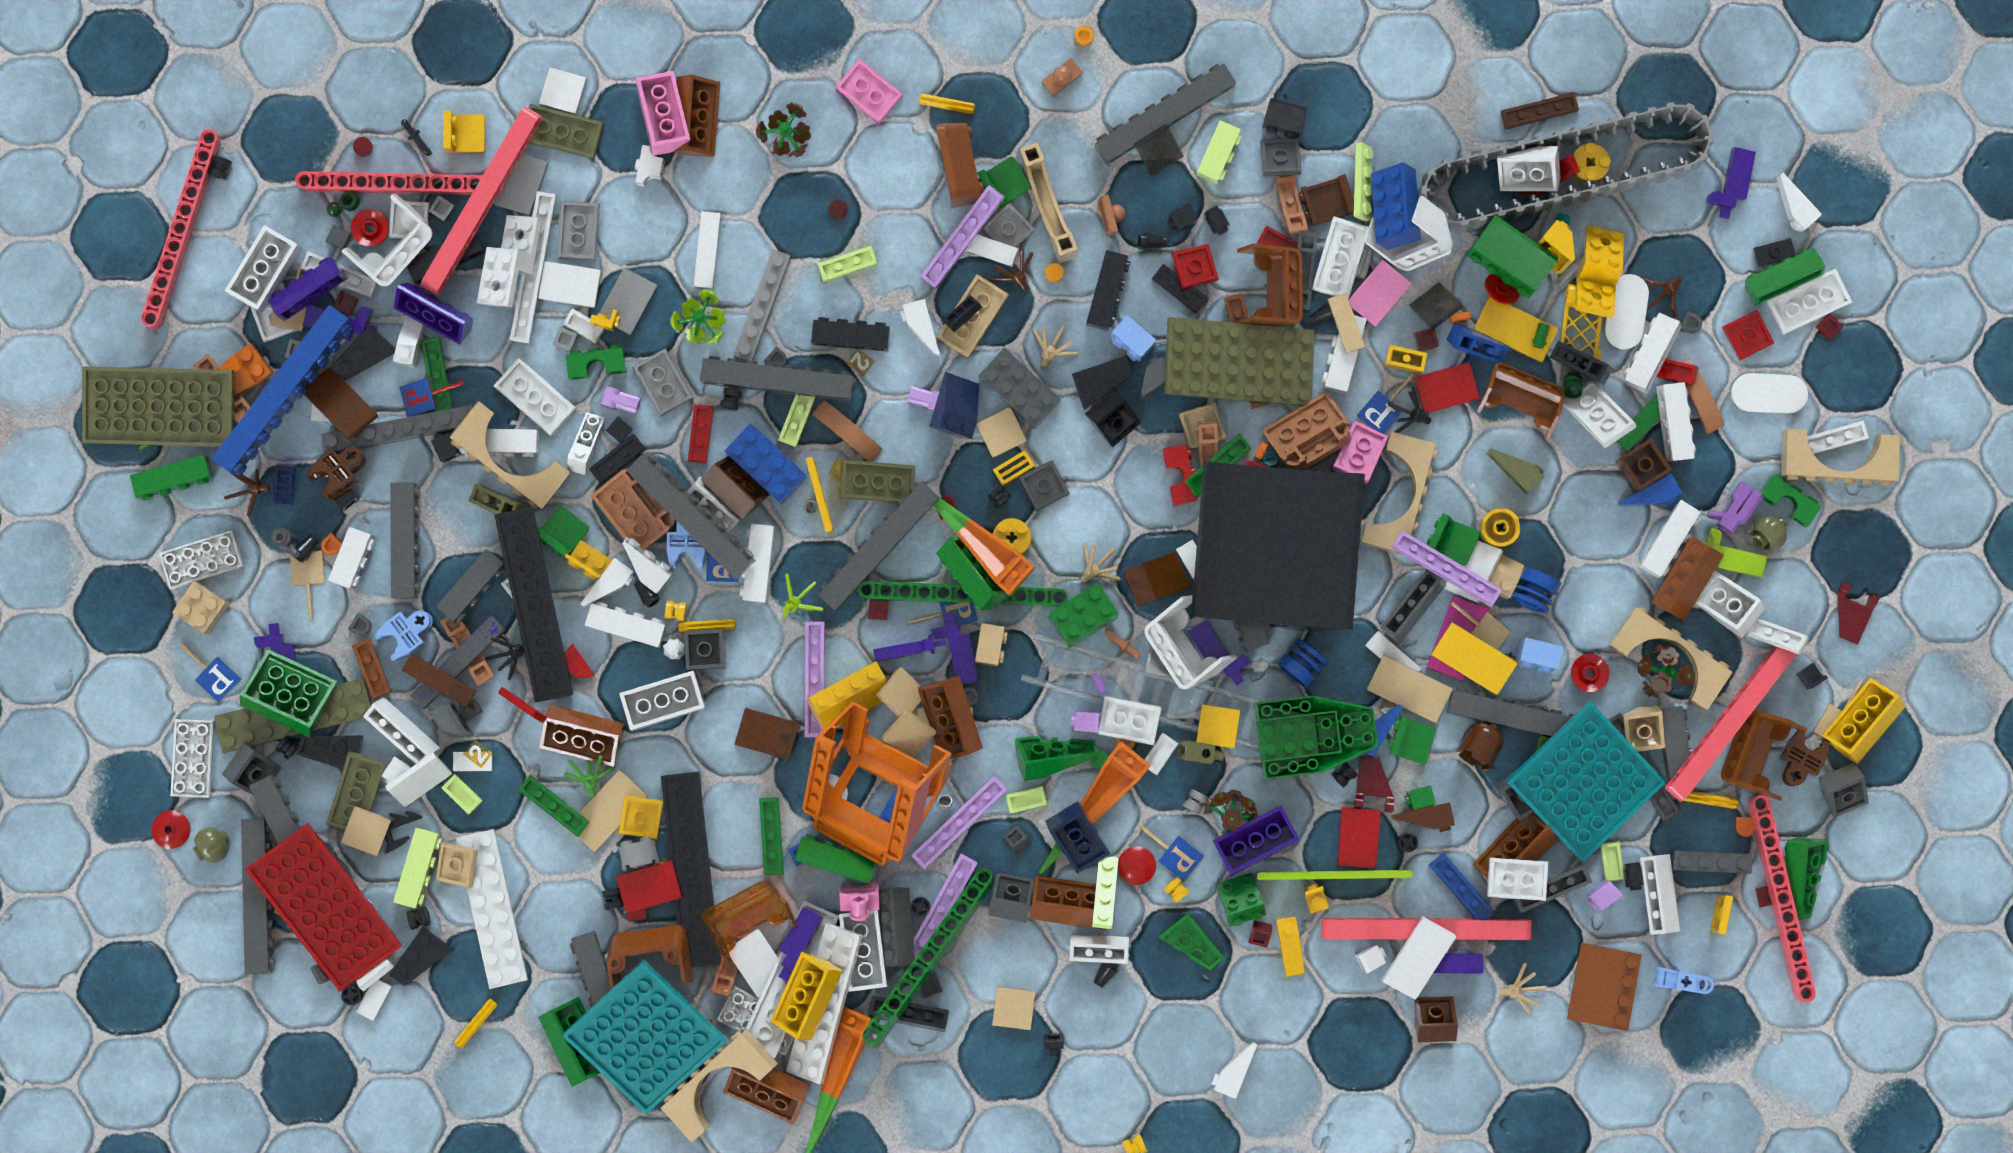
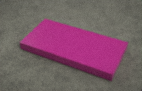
M1453 596L1451 602H1455L1478 623L1485 613L1490 610L1456 596ZM1451 602L1433 650L1451 622L1470 633L1476 627L1475 624L1453 607ZM1430 656L1426 668L1463 681L1465 675L1436 657Z

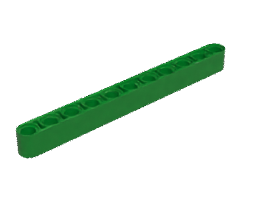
M865 581L858 587L860 596L866 600L973 604L969 595L966 599H960L957 596L958 591L962 589L961 585ZM866 585L872 587V593L867 596L862 594V588ZM884 586H889L892 589L889 596L881 594V589ZM903 587L910 588L911 594L908 597L900 595V590ZM1018 587L1015 592H1024L1026 594L1024 601H1017L1014 594L999 605L1059 607L1067 602L1068 596L1063 589ZM922 588H928L930 595L923 598L919 595V591ZM943 588L949 591V596L944 599L938 595L939 590ZM1037 592H1042L1045 595L1043 602H1037L1034 599V595ZM1056 593H1062L1064 601L1057 603L1054 601L1053 596Z
M982 868L976 872L865 1028L863 1040L870 1048H877L883 1043L992 889L994 878L989 869ZM983 876L990 877L987 882H980V879ZM976 891L978 892V896L976 898H970V893ZM961 907L967 908V911L964 914L958 913V910ZM956 923L954 929H947L948 924ZM938 939H945L943 945H936V941ZM928 954L934 955L931 961L924 960ZM922 970L920 977H913L915 971ZM905 986H911V990L908 993H902V989ZM900 1002V1006L897 1009H891L892 1003ZM882 1018L889 1019L886 1025H879ZM871 1034H877L875 1041H868V1037Z

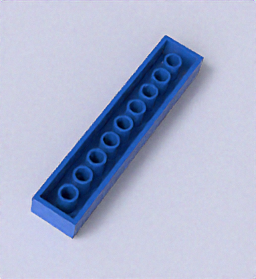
M331 305L326 308L211 459L234 477L235 475L241 476L247 469L246 464L250 459H255L259 453V447L268 442L271 437L269 434L273 429L276 430L283 421L281 419L285 413L289 414L292 411L295 400L297 398L300 399L306 392L305 387L315 381L318 376L316 374L318 370L328 364V357L332 352L336 353L341 346L340 342L344 337L347 338L351 334L353 324L346 316Z

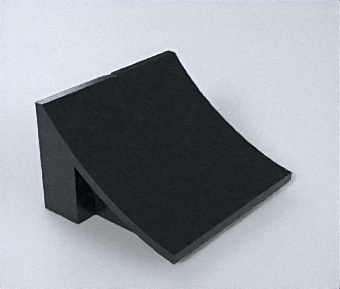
M1204 461L1191 617L1270 624V627L1298 631L1353 630L1365 474L1270 468Z

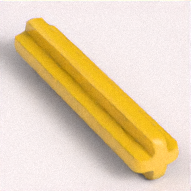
M923 93L919 98L921 105L973 114L975 110L974 103Z
M734 619L680 622L678 624L680 633L710 629L734 630L736 627Z
M1692 791L1683 800L1736 809L1738 806V799Z
M489 999L456 1038L454 1043L457 1047L463 1048L498 1005L494 1000Z

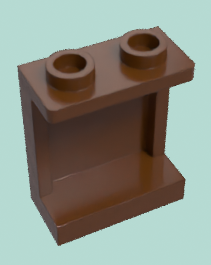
M1346 174L1323 183L1301 187V193H1298L1301 204H1305V219L1307 222H1310L1311 226L1331 221L1333 216L1341 218L1354 214V199Z

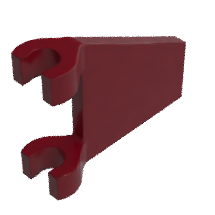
M1841 582L1837 593L1839 637L1858 645L1880 597L1870 594L1866 606L1846 598L1851 585Z
M1359 756L1354 808H1363L1364 795L1386 798L1384 812L1392 813L1394 811V796L1380 759Z

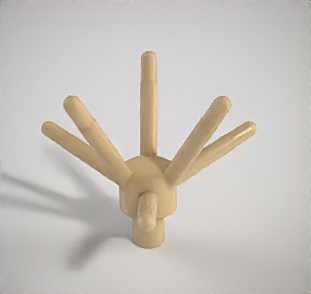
M1045 326L1042 327L1043 341L1037 331L1033 329L1032 332L1043 349L1041 353L1043 357L1040 362L1041 366L1047 367L1049 361H1053L1054 357L1078 355V352H1061L1073 344L1072 340L1055 349L1065 326L1060 328L1051 346L1047 345Z
M1083 544L1088 566L1084 570L1085 574L1080 578L1083 583L1086 584L1096 576L1117 581L1121 580L1120 577L1104 574L1117 570V566L1099 569L1115 552L1114 548L1097 564H1093L1096 545H1092L1089 557L1087 545Z
M1524 963L1515 984L1509 985L1508 988H1501L1500 994L1501 996L1509 995L1510 998H1517L1528 1014L1533 1015L1525 1002L1536 1007H1540V1004L1522 996V994L1528 991L1545 990L1547 986L1522 988L1523 984L1536 976V973L1533 972L1520 981L1527 966Z

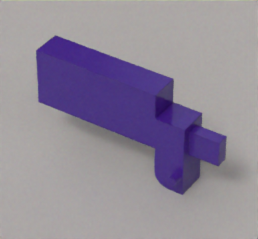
M1738 147L1731 149L1723 193L1714 191L1708 194L1706 198L1707 204L1721 207L1719 217L1729 219L1731 209L1736 207L1737 199H1747L1756 152Z
M309 304L302 325L312 328L326 309ZM360 307L355 319L347 317L353 324V330L347 338L344 337L343 339L351 341L353 332L361 334L368 325L377 331V326L368 324L373 309Z
M953 613L945 614L946 626L931 629L932 637L934 639L948 637L955 676H960L962 685L978 682L970 633L960 635Z
M1207 620L1188 631L1204 658L1216 657L1219 659L1229 656ZM1242 655L1224 668L1223 671L1227 677L1231 676L1237 686L1245 681L1239 670L1252 662L1248 656Z
M279 623L268 624L270 635L254 637L256 647H270L271 651L296 662L295 645H285L284 634H280Z
M931 634L928 635V639L873 649L875 661L878 662L923 654L925 652L935 654V647L945 646L946 643L945 640L934 642Z
M804 906L779 948V951L786 954V957L781 964L784 967L778 977L785 981L789 980L801 952L806 951L824 919Z

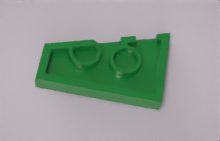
M1189 913L1158 936V938L1166 941L1178 951L1180 950L1209 971L1225 959L1223 954Z

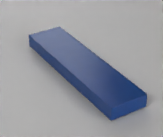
M1444 853L1429 864V867L1475 919L1486 920L1495 912Z

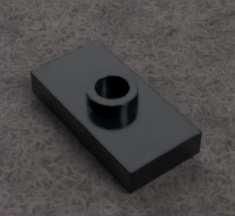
M1791 238L1753 248L1758 267L1796 256Z
M970 295L942 321L955 332L979 311L982 306Z

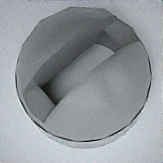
M809 499L804 504V511L808 515H815L819 511L818 503L814 499ZM810 502H813L814 511H810Z
M941 795L938 797L937 806L941 811L947 812L952 808L953 800L951 796Z

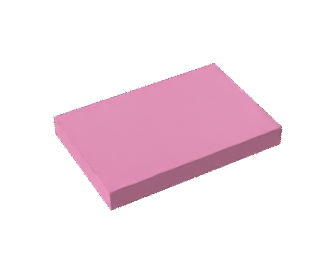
M860 59L835 87L837 91L878 124L882 122L903 96L898 89Z
M1382 259L1349 299L1351 308L1361 317L1366 318V321L1375 328L1412 283Z
M1353 421L1350 428L1351 440L1341 448L1332 470L1336 472L1365 474L1364 485L1367 486L1389 436Z

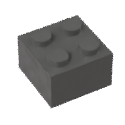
M723 629L684 631L687 671L726 668L725 634Z

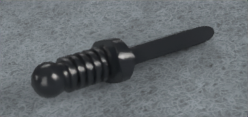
M403 119L401 125L410 135L407 137L408 140L413 139L425 155H431V150L418 135L420 133L419 129L415 131L410 123Z

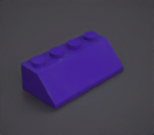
M332 257L324 258L318 263L319 266L314 269H308L303 273V277L290 281L287 284V288L282 291L278 290L271 295L272 298L268 302L277 317L285 322L348 279Z
M408 282L397 286L394 309L459 345L471 331L473 318L468 314L456 310L452 305L438 300L434 295L428 294L418 286Z
M1282 805L1238 827L1236 831H1230L1213 840V843L1230 877L1292 846L1299 842L1300 839Z

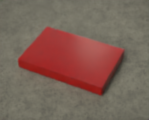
M1469 362L1414 377L1422 410L1431 413L1480 399Z
M1341 807L1337 865L1376 868L1380 811Z
M673 860L616 876L626 914L683 898Z

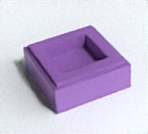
M1100 674L1093 675L1092 679L1099 694L1106 692L1107 689Z

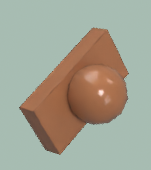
M1070 58L1042 80V84L1054 97L1081 76L1083 71Z
M1103 195L1097 202L1106 236L1108 237L1118 232L1116 223L1122 222L1126 214L1125 209L1121 205L1115 204L1111 206L1109 195Z

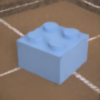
M1128 315L1111 334L1112 343L1118 349L1123 348L1127 351L1126 355L1135 362L1137 360L1139 363L1155 346L1156 339Z
M1525 637L1519 641L1516 661L1519 663V667L1527 669L1537 667L1539 672L1549 674V672L1552 673V671L1558 670L1563 647Z

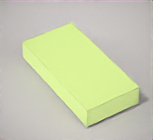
M456 774L441 787L468 815L483 801Z
M1043 786L1005 795L1010 814L1047 805Z
M1620 841L1603 843L1600 846L1604 880L1610 882L1625 880Z

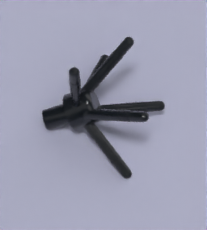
M1414 387L1408 391L1415 406L1412 411L1388 403L1389 407L1410 415V417L1398 418L1396 420L1397 422H1407L1394 431L1396 433H1400L1414 422H1423L1427 425L1431 422V418L1428 417L1429 413L1421 410Z
M502 633L500 637L505 641L493 637L491 641L509 647V651L488 656L485 659L488 661L510 655L511 657L498 668V671H501L512 662L508 675V680H511L517 659L523 656L524 649L521 644H513Z

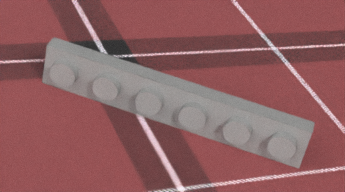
M772 249L735 349L734 357L745 361H753L791 255Z

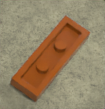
M369 638L352 645L372 699L391 693V688L372 640Z

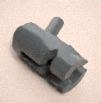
M278 528L274 530L271 537L273 544L280 547L283 551L288 550L293 558L298 557L300 553L295 548L298 545L297 535L289 529Z

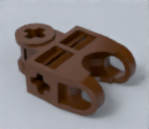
M348 447L339 455L331 449L312 465L307 472V477L311 481L328 477L329 482L323 490L322 496L326 500H331L344 494L358 483L354 474L364 468L366 458L357 447Z
M1797 730L1787 742L1780 756V759L1787 762L1782 773L1783 782L1788 786H1797L1805 781L1807 774L1813 777L1818 776L1826 761L1830 742L1823 740L1819 748L1816 747L1813 751L1809 750L1805 745L1804 736L1806 732ZM1795 773V777H1797V779L1792 780L1793 776H1791L1790 774Z

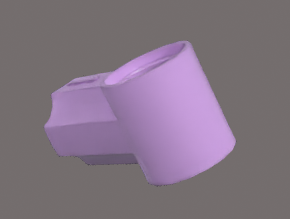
M605 386L600 405L636 414L641 398Z
M912 386L907 403L925 407L933 412L939 392H930Z

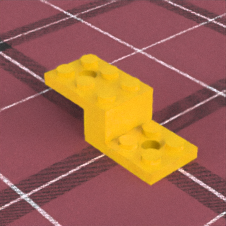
M1586 226L1584 256L1577 270L1575 310L1613 318L1615 313V289L1623 271L1624 233L1598 226Z

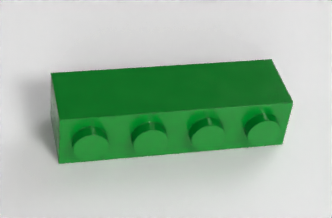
M1815 248L1806 249L1793 258L1788 257L1776 266H1768L1763 272L1751 274L1745 280L1744 288L1754 305L1757 306L1823 275L1825 264Z
M200 455L132 474L130 479L135 497L142 499V501L153 499V495L160 494L165 496L171 494L172 490L175 489L182 491L190 489V485L208 484L209 480L214 479L208 456Z

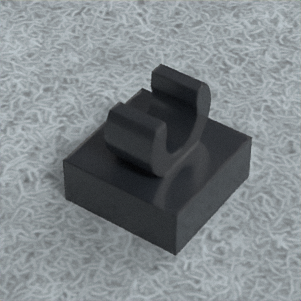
M1044 1034V1049H1050V1056H1058V1049H1064L1063 1034Z

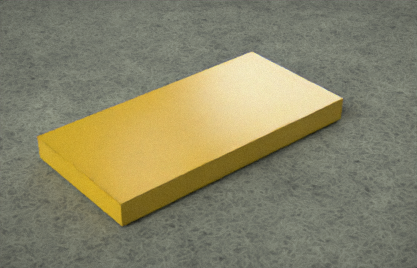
M1490 296L1473 330L1497 340L1540 363L1543 362L1559 329L1516 307L1501 304ZM1538 323L1550 326L1545 341L1547 344L1543 349L1532 346V339L1535 338Z
M813 457L805 458L827 536L833 535L835 532L815 460Z
M1451 622L1431 653L1432 656L1498 695L1518 664L1517 661Z

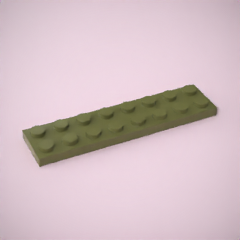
M365 678L336 685L314 731L364 718L363 716L371 707ZM247 708L214 716L222 753L224 754L239 750L243 743L252 747L283 739L287 735L292 737L301 734Z

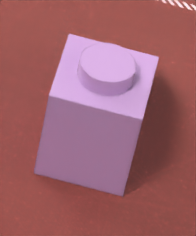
M1076 712V715L1071 717L1070 727H1074L1075 732L1097 734L1100 713Z
M1603 880L1587 895V898L1589 899V905L1594 910L1598 908L1603 911L1621 898L1623 894L1610 881Z

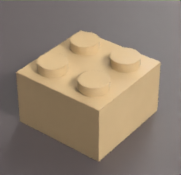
M193 581L172 613L203 634L210 635L231 603L201 583Z
M981 623L975 663L998 667L999 663H1003L1004 651L1001 650L1002 644H1006L1008 632L1004 631V627Z

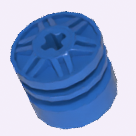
M1524 567L1520 580L1526 585H1516L1515 589L1520 593L1513 592L1511 598L1529 610L1547 614L1550 608L1544 604L1552 605L1553 601L1546 595H1557L1561 582L1541 571Z
M1297 638L1294 643L1300 649L1291 645L1290 650L1294 656L1291 657L1288 654H1284L1276 664L1297 683L1308 689L1316 679L1311 670L1321 673L1322 669L1317 663L1326 667L1328 662L1314 646Z

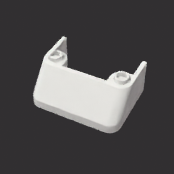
M396 193L392 194L390 198L405 211L401 217V222L409 231L385 258L378 253H369L363 260L349 247L341 251L380 286L392 284L433 236L432 229L419 213Z
M1424 196L1419 197L1411 220L1420 228L1421 240L1387 250L1376 244L1374 217H1372L1363 241L1403 271H1410L1449 255L1453 248L1445 213Z
M1193 595L1179 598L1145 628L1146 638L1177 686L1181 689H1190L1217 675L1238 658L1236 655H1230L1219 659L1207 657L1202 661L1183 632V629L1190 622L1189 614L1185 608L1192 603Z

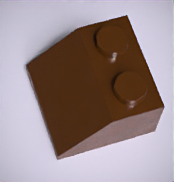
M1453 996L1414 999L1415 1028L1418 1042L1457 1041L1458 1023Z

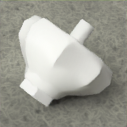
M669 639L663 645V654L670 660H680L685 655V644L680 642L679 639Z

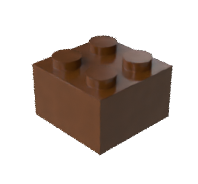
M1652 438L1615 461L1636 493L1672 470Z

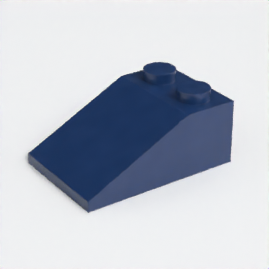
M945 372L929 427L959 438L972 439L978 416L979 384Z
M1078 801L1045 820L1049 832L1077 874L1110 854Z

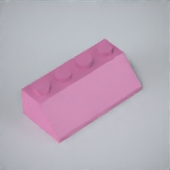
M674 71L636 78V89L652 155L671 153L689 142L690 137Z

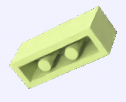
M1221 120L1219 121L1196 176L1214 184H1217L1219 180L1223 181L1227 172L1224 167L1226 163H1231L1235 154L1232 152L1234 145L1238 147L1242 138L1239 135L1241 129Z

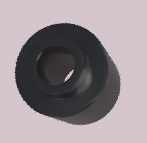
M1218 206L1204 213L1206 216L1205 220L1213 234L1218 233L1220 236L1229 230L1227 227L1230 226V223L1222 209H1219Z
M1640 862L1624 864L1625 886L1630 887V891L1641 890L1644 881Z

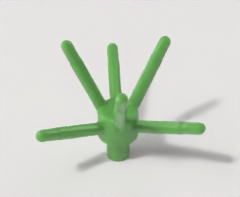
M600 755L593 775L591 772V762L586 760L588 776H584L572 760H568V763L579 777L567 772L564 773V776L582 782L584 788L588 790V796L593 797L596 796L595 787L597 786V781L613 771L616 766L610 767L597 776L603 758Z

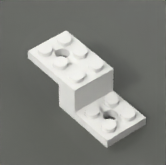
M507 215L501 248H486L477 298L478 304L512 307L518 274L532 275L542 219L538 217ZM523 231V238L519 240V234ZM500 282V288L496 291L495 286Z

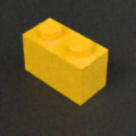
M1389 345L1383 367L1421 375L1424 372L1427 353Z

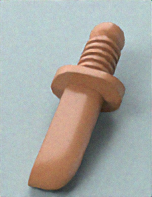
M1106 628L1104 631L1105 636L1121 647L1120 651L1122 653L1125 650L1137 659L1141 657V653L1129 645L1130 640L1124 641Z

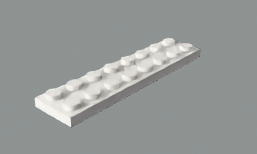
M495 829L456 838L457 845L478 849L473 887L467 888L489 989L526 981L528 976Z
M804 901L799 913L804 906L824 918L805 953L817 957L825 924L836 925L839 916ZM783 952L779 954L746 1027L773 1059L776 1058L787 1033L771 1022L788 981L778 977L784 967L781 965L786 957V954Z
M830 923L825 924L817 957L829 961L841 969L842 974L813 1039L797 1040L795 1038L786 1070L787 1073L817 1084L824 1083L863 935Z

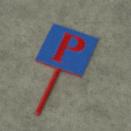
M424 378L399 387L407 417L436 409L433 398L434 394L464 385V382L461 381L432 391L429 379Z

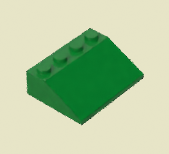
M1496 215L1467 254L1473 262L1480 264L1489 273L1496 275L1505 284L1512 286L1521 295L1528 298L1536 291L1559 259Z
M267 649L240 694V706L310 737L320 721L337 681Z

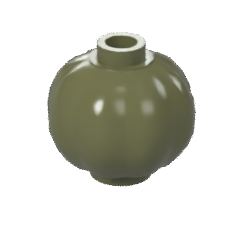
M1772 515L1762 516L1754 522L1752 540L1759 548L1766 550L1778 549L1786 542L1787 530L1785 527L1787 524L1780 517L1776 518Z
M207 827L196 834L194 839L196 846L193 847V850L201 861L206 859L209 863H216L227 855V841L230 838L224 830L220 832L213 827Z

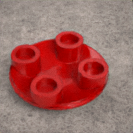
M1135 846L1126 849L1120 855L1118 872L1127 883L1142 885L1154 876L1156 861L1149 850Z

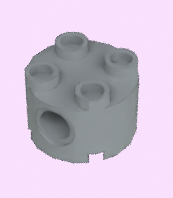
M651 836L640 838V842L632 843V840L620 843L621 847L618 848V852L622 861V872H627V868L630 869V872L653 866V862H655V865L660 864L655 846L656 841L652 840Z

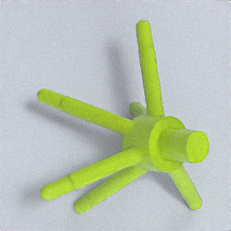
M785 574L788 600L783 607V619L786 618L789 612H795L796 610L812 612L814 610H824L822 607L801 604V599L816 585L815 581L796 597L793 596L789 574Z

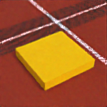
M1202 704L1196 742L1234 749L1240 710Z
M625 795L618 833L638 837L651 836V839H657L663 800Z
M1717 896L1710 929L1711 933L1726 934L1733 896Z

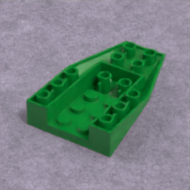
M1318 696L1254 703L1263 780L1323 773L1378 747L1374 709L1372 707Z

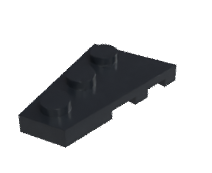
M368 325L332 364L331 369L344 380H347L395 354L396 347Z
M1126 355L1072 373L1083 410L1132 374Z
M364 735L302 736L296 755L343 769L349 751L359 754Z
M422 927L389 976L406 986L448 953L452 952L454 948L425 927Z

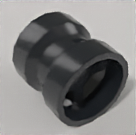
M214 156L212 162L215 165L210 168L208 174L222 180H227V169L231 168L232 161Z
M724 387V397L720 401L719 406L738 411V401L741 399L743 392Z
M1347 762L1341 764L1339 770L1331 773L1333 778L1343 788L1348 785L1350 779H1355L1358 776L1356 771Z
M1404 833L1398 837L1397 846L1403 852H1412L1417 849L1418 839L1412 833Z
M619 888L601 891L602 897L605 899V910L624 906L623 900L620 899L621 893Z
M426 906L419 908L417 911L410 910L406 912L411 930L418 929L421 925H431L430 914Z

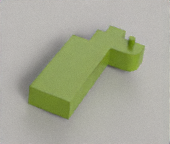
M1715 528L1709 529L1707 542L1703 543L1724 555L1717 568L1763 577L1767 556L1720 546L1722 532Z

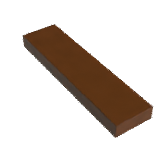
M1573 92L1501 110L1500 113L1504 128L1507 130L1579 111L1575 93Z
M410 654L402 669L403 672L467 708L477 692L474 688L414 654Z

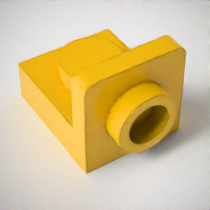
M613 309L610 320L608 316L598 313L597 316L591 315L590 323L593 326L614 331L615 327L619 326L621 316H619L617 310Z
M1313 884L1306 887L1307 891H1303L1310 914L1329 908L1323 886L1318 887V884Z

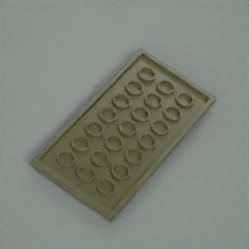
M1169 317L1167 318L1164 394L1286 405H1307L1312 400L1314 330Z
M82 366V443L220 447L234 429V370Z

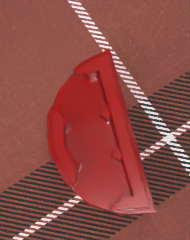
M572 644L565 653L569 672L578 678L595 676L574 644Z

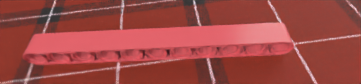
M527 107L522 108L420 284L422 288L436 296L440 295L538 128L542 120L541 115Z
M211 129L204 130L199 137L142 312L141 321L150 329H158L163 324L211 176L208 173L214 165L212 162L213 158L217 156L221 145L220 136ZM213 135L215 137L214 141L207 143V138ZM208 153V159L201 161L202 155ZM202 171L203 176L200 179H195L196 173ZM196 189V196L190 197V191ZM187 207H191L190 214L185 216L183 214L184 210ZM181 225H185V231L179 234L178 228ZM179 243V249L172 252V246ZM173 261V267L167 270L166 264ZM167 279V285L161 288V281ZM158 297H161V299H162L161 304L158 305V306H155V305H154L155 299L158 298ZM155 315V322L153 324H149V317Z
M304 171L297 174L295 182L298 187L306 192L344 193L352 191L354 193L472 195L474 189H472L473 183L480 181L483 175ZM307 177L310 178L309 184L302 186V180ZM328 178V184L321 186L322 179ZM347 178L348 183L341 187L340 181ZM361 179L367 180V183L364 187H359V181ZM385 179V185L378 187L379 180ZM402 179L405 180L404 186L397 188V182ZM418 180L424 181L421 188L415 187ZM436 181H443L441 188L436 189L434 187ZM456 181H462L459 189L453 188ZM504 184L503 188L501 189L499 195L504 191V189H505V184Z
M1773 646L1666 785L1665 790L1680 802L1691 793L1797 655L1796 653Z
M1754 795L1748 800V809L1755 830L1754 834L1766 884L1769 889L1770 900L1772 901L1773 913L1792 992L1796 1000L1811 1002L1816 996V991L1771 804L1766 796ZM1757 799H1760L1762 801V807L1760 809H1758L1755 805ZM1762 818H1765L1767 821L1764 828L1760 825ZM1767 836L1771 839L1769 847L1765 845V838ZM1772 855L1776 859V862L1773 866L1769 862V858ZM1776 874L1780 876L1779 884H1775L1774 882V876ZM1781 893L1785 896L1783 903H1780L1778 900ZM1785 912L1789 914V920L1787 922L1783 920V914ZM1790 931L1794 934L1792 941H1789L1787 938ZM1794 950H1797L1799 954L1796 960L1792 958ZM1799 969L1803 971L1801 979L1797 978V971ZM1804 988H1806L1808 991V994L1805 998H1803L1801 995V991Z
M1322 918L1321 938L1407 940L1421 918ZM1426 918L1456 934L1455 940L1532 939V919L1487 918L1486 920H1478L1475 918Z

